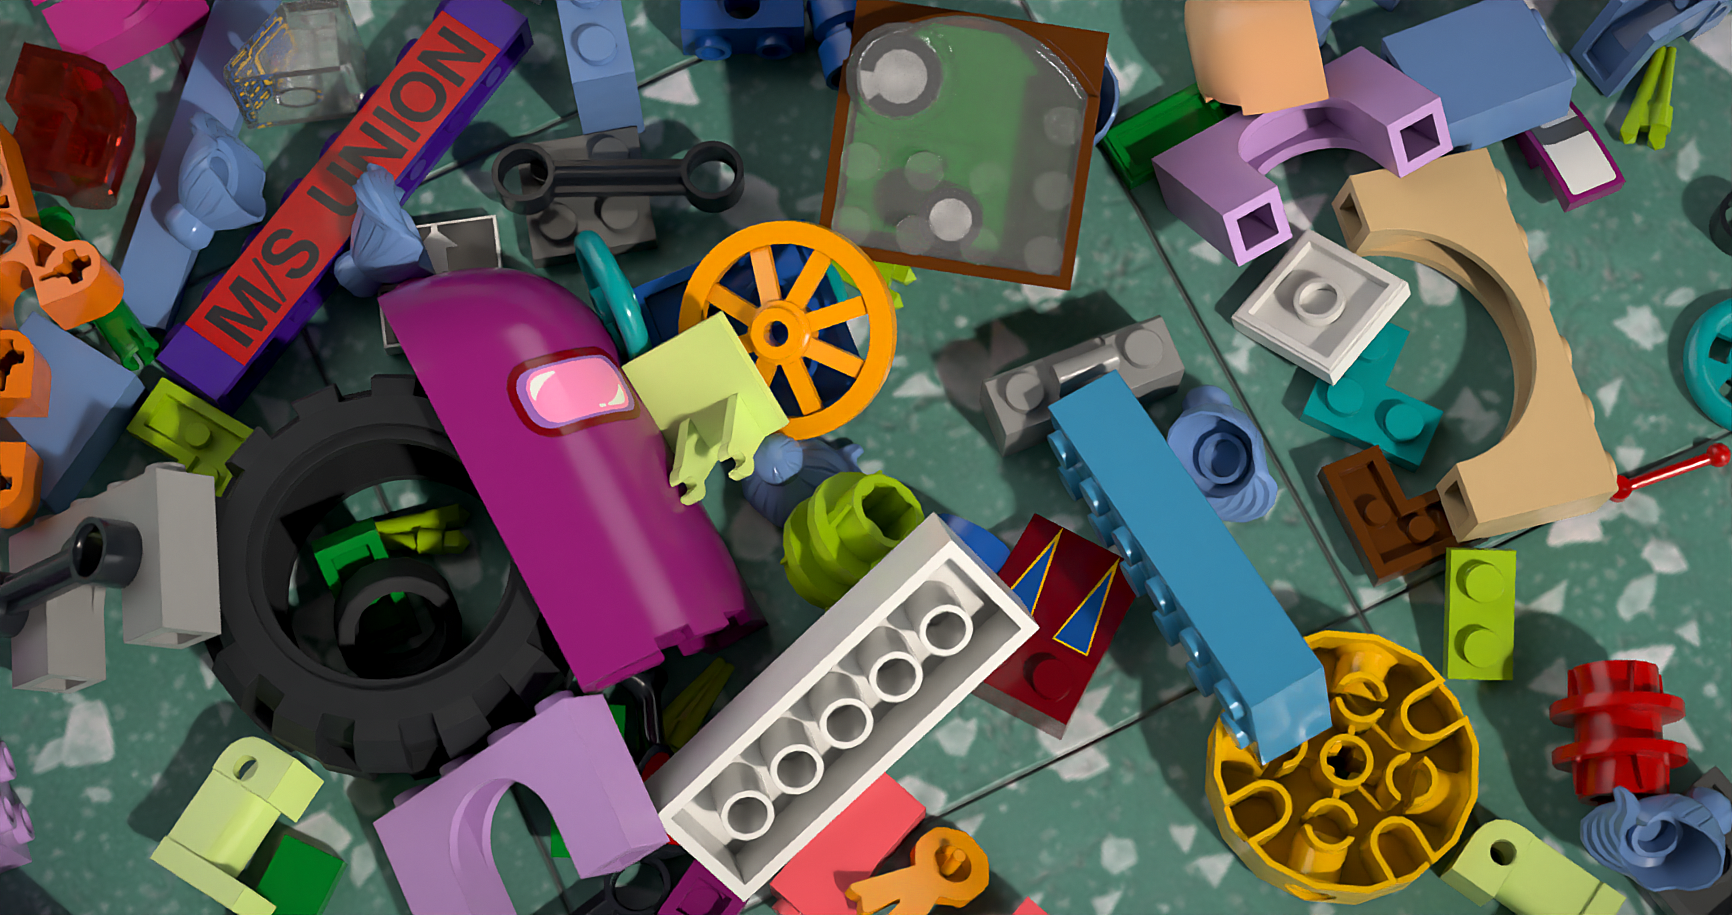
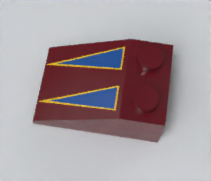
M1034 513L999 572L998 577L1020 597L1040 628L970 694L1062 740L1136 598V594L1126 581L1119 563L1124 561V558Z

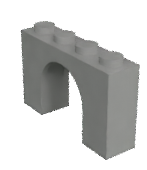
M162 462L151 464L145 467L144 474L131 480L110 483L107 485V491L93 498L74 500L70 503L69 509L57 515L38 517L34 520L33 526L9 537V572L16 573L69 548L76 527L86 517L93 516L132 522L138 528L141 535L142 560L138 573L132 583L122 589L123 643L184 649L221 634L213 476L187 473L186 466L180 463ZM82 585L30 609L24 628L17 636L11 638L12 689L71 694L106 680L104 629L106 587Z

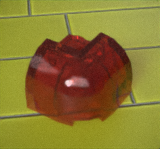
M24 42L5 100L18 117L13 136L19 144L31 190L65 197L71 207L105 210L116 206L136 148L137 116L127 90L109 71L107 66L84 55Z

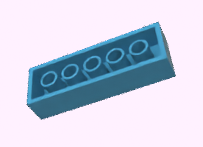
M1115 369L1048 406L1055 432L1049 434L1047 439L1061 464L1056 470L1063 486L1074 501L1083 497L1092 510V513L1087 515L1088 520L1101 544L1106 549L1113 545H1116L1124 558V561L1119 563L1121 571L1136 596L1141 597L1146 593L1150 596L1157 610L1152 612L1154 621L1167 643L1171 647L1181 643L1191 659L1185 663L1186 668L1200 693L1205 698L1215 694L1225 710V712L1220 714V719L1236 747L1241 750L1249 745L1263 766L1330 728L1332 720L1323 665L1118 371Z

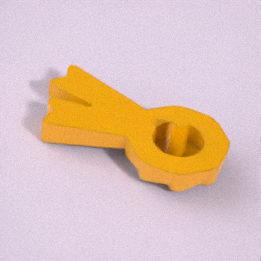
M935 827L920 837L910 852L911 867L852 883L844 893L847 898L857 903V915H873L893 904L897 906L888 915H927L934 904L952 905L961 908L976 898L988 886V857L976 841L966 832L947 827Z

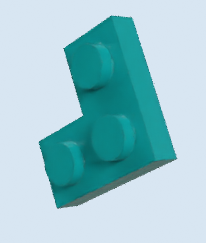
M1387 322L1334 386L1318 378L1299 421L1362 450L1379 445L1387 461L1415 473L1421 464L1444 411L1386 386L1410 333L1406 329Z

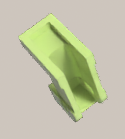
M246 737L230 744L213 765L210 775L168 836L165 835L150 858L237 915H272L276 906L236 879L279 815L282 814L297 823L324 783V780L296 758L266 740L257 737ZM250 760H256L240 780L239 772L241 767Z
M1493 820L1478 828L1460 845L1439 879L1480 907L1494 898L1517 915H1616L1626 900V897L1615 889L1598 880L1537 838L1523 826L1510 820ZM1490 850L1500 855L1502 865L1492 860Z

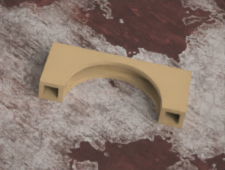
M1487 147L1439 157L1402 178L1397 177L1386 168L1351 175L1332 202L1349 251L1360 257L1390 256L1412 260L1444 273L1467 289L1485 307L1500 329L1507 344L1512 360L1515 392L1510 420L1498 444L1487 452L1472 459L1456 463L1435 486L1439 492L1452 533L1455 535L1458 544L1597 511L1619 491L1615 462L1610 453L1603 449L1594 426L1595 415L1593 405L1589 397L1580 390L1572 369L1570 346L1567 340L1558 333L1549 310L1550 296L1548 289L1541 279H1537L1528 255L1526 233L1523 227L1515 222L1506 199L1507 187L1504 176L1499 169L1494 168Z

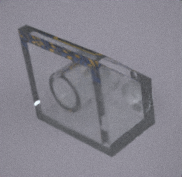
M299 0L281 3L223 67L224 81L248 129L355 117L362 97L369 90L365 48L347 0Z

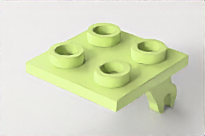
M723 311L703 320L621 367L675 454L673 471L670 473L669 482L672 487L681 482L686 484L687 492L680 498L681 503L685 505H692L704 498L706 493L704 481L718 460L722 462L730 457L734 459L736 467L729 472V477L735 481L751 475L754 471L753 456L764 437L785 427L789 423L788 418Z

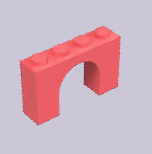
M884 772L803 847L769 883L771 894L778 899L771 907L777 915H857V903L847 898L844 892L852 883L876 876L885 863L923 822L926 807ZM1027 897L1012 915L1048 914Z

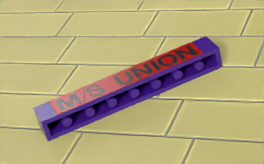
M442 0L439 3L431 25L419 39L413 38L405 44L396 59L394 70L381 85L376 84L364 94L358 105L357 115L343 132L336 131L326 140L319 153V161L304 179L298 178L288 186L281 198L280 208L265 226L260 225L247 236L241 248V256L226 274L220 273L209 282L202 294L201 304L186 322H179L168 332L161 345L162 352L156 359L173 381L231 417L235 414L340 284L334 274L335 259L350 250L351 228L359 206L352 186L357 184L361 174L368 171L367 165L373 163L382 166L393 175L395 185L405 191L399 202L402 207L532 47L534 42L528 18L502 0Z

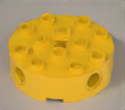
M1324 630L1303 638L1324 667L1332 726L1262 766L1249 745L1241 750L1236 747L1223 726L1219 714L1207 739L1205 792L1222 839L1257 878L1303 901L1357 905L1406 888L1457 843L1478 797L1479 744L1468 715L1464 717L1458 699L1443 684L1446 680L1423 656L1378 634ZM1335 756L1345 759L1343 764L1344 770L1350 772L1345 780L1336 777L1335 768L1328 765Z

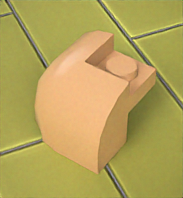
M1309 0L1186 1L1184 25L1198 89L1205 102L1214 99L1219 103L1241 106L1243 116L1271 113L1329 99Z

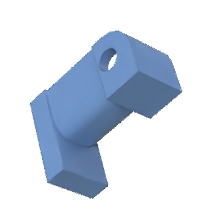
M1610 0L1569 53L1604 96L1608 98L1624 89L1646 61L1660 47L1681 35L1689 42L1719 25L1732 10V0Z

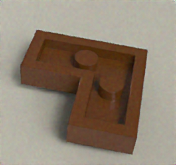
M1379 445L1323 466L1317 475L1373 588L1445 559L1446 547L1472 548L1487 542L1490 538H1478L1458 544L1455 535L1452 533L1437 488L1407 500Z

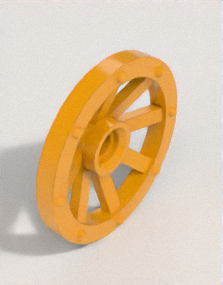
M780 220L749 226L730 235L716 245L703 258L688 282L680 307L679 334L707 319V312L711 303L748 326V333L738 337L748 354L754 352L758 356L755 365L769 388L778 365L782 366L803 416H786L789 423L773 433L785 434L796 441L831 432L858 416L873 401L885 383L893 363L897 342V321L892 296L886 281L871 258L854 242L837 231L819 224L798 220ZM795 244L814 249L787 298L782 299L771 245ZM749 253L761 302V307L759 308L719 283L733 264ZM832 260H834L850 275L862 295L812 311L807 304ZM866 314L869 316L870 342L866 359L818 339L819 330ZM776 321L782 322L788 329V339L784 344L777 342L773 337L772 328ZM808 357L857 380L838 401L825 409L802 358Z

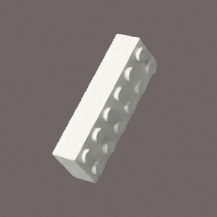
M933 512L644 782L666 833L745 902L1040 627L1020 597Z

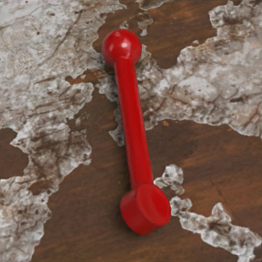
M1714 443L1707 448L1704 454L1630 479L1617 475L1619 491L1609 500L1616 503L1623 502L1633 490L1707 465L1724 467L1731 459V451L1725 444Z

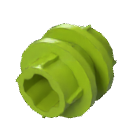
M878 470L870 475L862 472H839L824 480L811 497L800 502L792 510L784 524L783 548L785 552L780 565H784L788 581L799 596L809 604L825 609L826 613L925 520L920 503L906 486L897 479L884 475L882 470Z

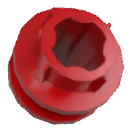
M1607 660L1575 666L1573 669L1568 670L1567 698L1557 700L1549 706L1550 721L1554 725L1574 729L1575 742L1553 750L1551 752L1552 765L1556 770L1572 773L1574 791L1578 795V801L1589 806H1600L1601 804L1614 802L1613 789L1617 786H1622L1629 790L1637 800L1655 795L1669 794L1670 770L1682 767L1688 763L1689 755L1685 744L1663 739L1662 726L1680 721L1686 716L1685 702L1681 697L1664 693L1659 668L1656 664L1650 662Z

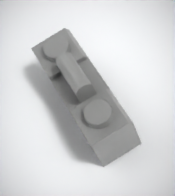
M1154 316L982 380L979 402L1002 457L1048 441L1047 436L1055 432L1048 406L1115 369L1141 406L1176 393L1185 367L1162 316Z

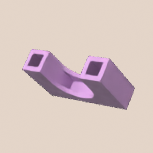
M1360 46L1323 66L1329 99L1265 114L1243 116V111L1241 110L1155 156L1151 161L1167 209L1236 266L1240 267L1293 238L1278 186L1265 177L1271 169L1294 156L1309 151L1325 148H1347L1366 154L1397 177L1402 178L1453 150L1440 96Z
M567 690L545 698L534 707L537 714L526 723H513L493 732L486 738L489 745L488 748L479 754H466L446 763L439 769L442 778L431 785L422 784L402 792L393 799L396 808L373 822L413 915H517L494 863L490 841L491 823L496 806L505 791L516 781L528 786L537 793L549 808L581 879L622 871L670 841L603 694L574 697L572 691Z

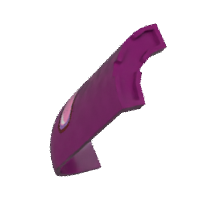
M476 267L444 272L426 278L414 277L402 282L392 291L377 298L414 372L586 696L594 695L632 675L660 665L665 660L660 651L664 648L678 645L683 656L699 652L713 655L769 625L702 501L700 500L692 505H685L681 503L680 498L687 492L686 484L681 482L674 487L670 485L669 477L673 471L675 454L621 368L626 364V361L607 327L603 325L598 315L582 299L562 285L547 278L526 271L500 267Z

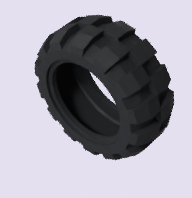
M375 374L371 377V390L342 396L337 384L334 383L291 402L298 415L270 436L261 427H257L224 463L233 476L222 496H215L221 634L203 642L214 663L211 671L239 708L257 726L290 753L298 751L319 761L328 771L372 781L381 773H409L417 781L441 775L439 769L446 763L460 756L478 753L488 748L489 745L486 738L493 732L513 723H526L537 714L534 707L540 701L551 696L555 690L567 691L575 675L512 556L506 589L490 622L480 635L461 653L431 670L397 679H364L333 671L317 663L301 651L292 629L289 613L290 579L295 561L306 538L317 523L336 505L366 488L386 482L410 479L447 484L465 491L482 501L417 375Z

